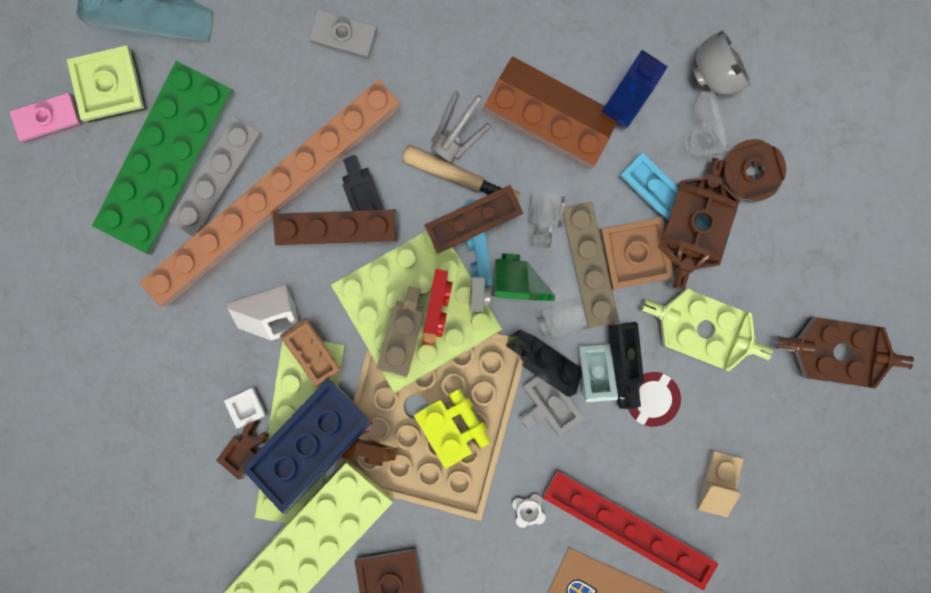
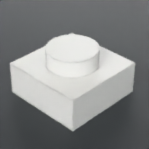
M254 387L224 400L236 429L267 415Z

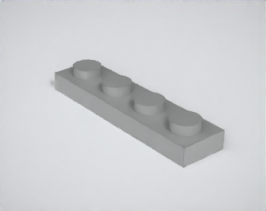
M233 116L168 222L192 237L203 229L261 136V133Z

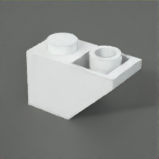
M286 285L227 304V309L238 329L268 340L280 338L282 333L299 323L296 305Z

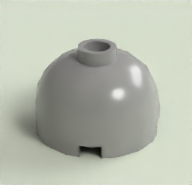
M724 30L711 35L698 48L696 55L698 68L694 69L693 72L701 86L707 84L713 92L728 95L751 86V83L738 52H735L732 46L729 47L732 41Z

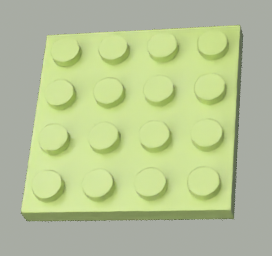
M427 231L331 284L333 291L376 364H378L393 307L395 308L396 301H405L409 286L421 289L417 306L424 307V318L408 377L381 371L393 393L405 388L502 330L488 305H484L482 313L469 312L470 282L472 278L453 247L437 254ZM435 269L448 271L447 281H451L453 284L448 307L442 306L441 312L447 313L442 338L436 337L435 344L431 345L422 343Z

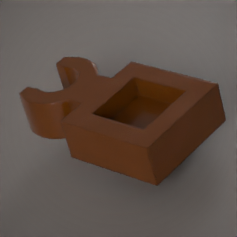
M256 422L248 423L244 427L243 439L239 435L233 436L216 460L238 480L245 478L246 473L242 468L258 452L255 450L256 446L264 444L269 438L268 432L261 433L258 439L254 437L253 430L257 426Z

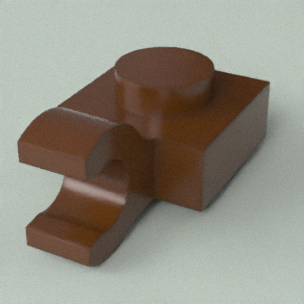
M358 438L351 445L350 451H346L341 458L350 459L359 455L365 457V463L382 466L383 462L396 459L398 448Z

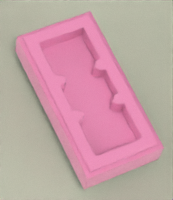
M70 93L9 111L20 142L81 124L73 96Z

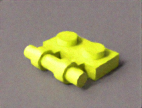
M460 388L449 394L455 404L447 409L443 401L439 399L414 414L415 419L445 469L472 454V450L467 444L471 439L475 438L480 448L491 443L485 432L487 431L483 421L479 422L471 409L473 406L469 397H464ZM459 414L469 428L462 433L453 420V417Z

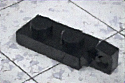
M355 155L343 159L348 175L342 177L344 182L342 186L352 211L385 209L374 176L369 168L362 169Z
M626 322L608 325L619 409L641 407L639 389L640 383H644L638 323Z
M518 330L508 337L506 347L521 356L520 359L523 361L522 366L567 397L577 394L581 378V368L536 336L527 334L522 330Z

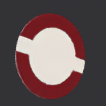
M645 373L644 383H640L639 389L641 407L628 409V411L637 422L645 426L658 427L665 425L679 411L681 405L680 390L674 380L663 373Z

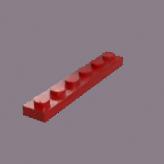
M558 470L542 496L544 500L701 590L705 589L719 565L710 557Z

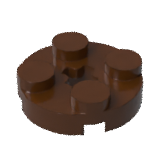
M750 139L734 146L724 157L725 164L722 168L723 181L740 200L743 199L749 202L765 200L779 190L778 188L785 179L786 163L782 153L775 146H771L763 140ZM750 162H753L755 166H760L762 169L761 172L757 173L758 179H753L752 175H747L746 170L749 168Z

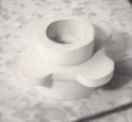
M533 494L530 498L521 499L518 497L513 500L512 507L516 510V524L519 527L525 528L527 525L542 524L545 521L546 516L541 510L542 498L539 495ZM527 508L532 509L530 514L526 513Z

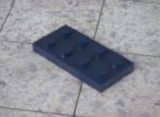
M327 378L251 458L242 470L281 513L287 514L373 422L331 379Z

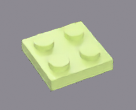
M129 46L67 59L79 115L82 121L85 122L144 108L133 56Z

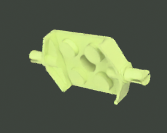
M685 288V291L680 292L667 305H660L647 298L643 303L655 308L651 309L642 306L641 311L658 317L657 319H660L662 343L665 347L730 371L746 356L751 354L766 360L771 358V355L760 351L763 350L772 354L773 348L756 342L752 313L742 311L694 292L689 288ZM704 320L709 321L713 326V332L707 338L700 337L697 332L699 323Z

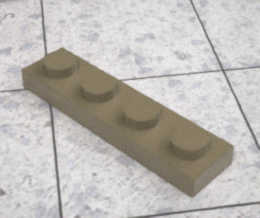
M592 201L561 208L588 328L619 322Z

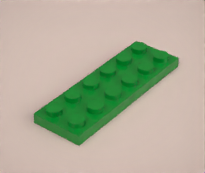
M175 61L92 226L146 254H150L233 90Z

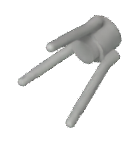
M455 91L448 103L439 128L431 139L434 141L431 149L449 162L454 157L460 159L464 151L491 127L489 123H486L459 146L462 140L457 135L481 101L482 97L480 95L474 98L452 132L446 130L444 133L459 93Z

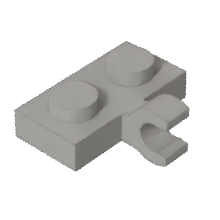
M535 376L523 385V388L536 404L534 408L519 417L527 429L545 417L557 435L561 436L584 419L569 396L567 397L538 376Z

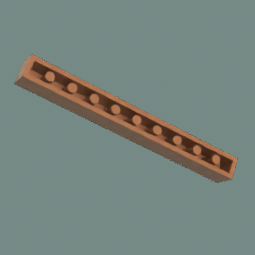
M378 79L139 283L159 306L171 304L270 220L273 214H277L401 108L400 102L384 83Z

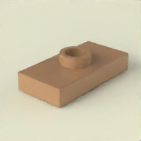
M307 318L280 335L282 341L315 387L342 370Z

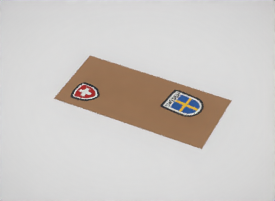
M568 548L548 593H666L571 548Z

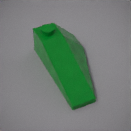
M502 253V259H495L493 297L555 301V294L527 261H520V255Z

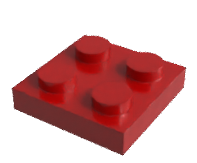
M435 269L422 343L434 345L436 337L442 338L447 313L441 312L442 306L448 307L453 282L447 281L448 271Z

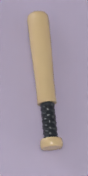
M408 145L403 152L402 159L405 163L473 191H481L489 195L502 189L500 186L484 180V177L416 146ZM513 190L516 198L518 199L520 192L517 190Z

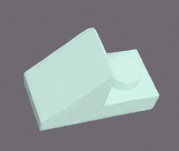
M610 344L579 346L582 374L581 391L585 401L618 400Z

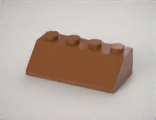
M513 56L495 84L483 109L484 112L590 169L596 165L621 115Z

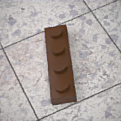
M396 209L273 214L275 245L398 240Z

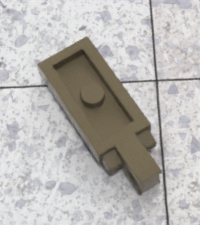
M409 286L405 301H396L376 370L408 377L424 318V307L417 306L421 289Z

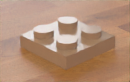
M663 217L600 229L612 290L674 278L670 259L658 248V244L662 242L665 233Z

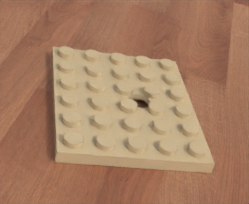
M499 333L495 334L396 393H393L382 372L376 370L377 364L367 349L353 402L373 423L371 424L370 431L363 433L359 439L398 448L396 459L394 461H385L382 466L365 463V457L359 455L347 460L390 497L481 521L523 369L521 356L506 347L509 336ZM460 388L464 397H469L473 406L471 409L479 422L483 421L487 428L485 432L491 443L480 448L475 438L471 439L467 444L472 450V454L445 469L417 420L406 414L404 403L409 396L420 395L426 399L428 406L441 399L448 409L455 405L449 394ZM460 414L453 417L461 433L469 429ZM340 457L337 460L335 471L346 459Z

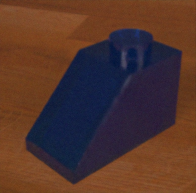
M641 50L601 112L628 128L668 66L644 50Z

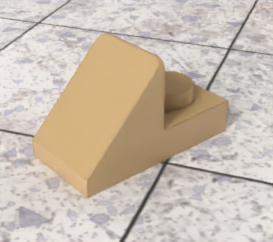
M714 450L711 451L697 510L724 517L729 516L741 495V492L736 488L744 461L742 457Z

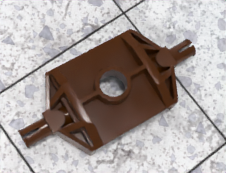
M712 158L708 174L705 177L686 179L677 184L679 189L662 242L658 244V248L677 266L676 269L678 270L672 285L673 288L685 291L690 273H693L694 270L716 267L721 263L740 202L738 197L720 178L723 165L725 164V161L722 159ZM697 214H703L708 218L709 227L707 230L701 231L695 226L694 219Z
M813 317L798 338L792 339L777 336V342L788 343V345L775 343L776 349L788 350L796 354L804 378L873 389L877 388L893 366L912 369L913 364L901 362L902 360L914 362L913 356L898 355L893 352L885 327ZM843 343L848 348V355L844 360L838 361L834 356V349L838 344Z

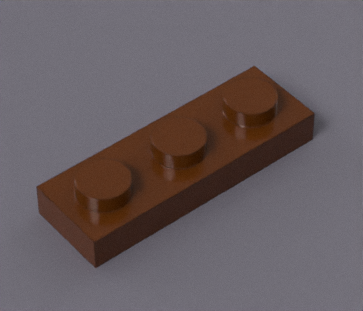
M511 185L435 219L424 226L437 254L524 213Z

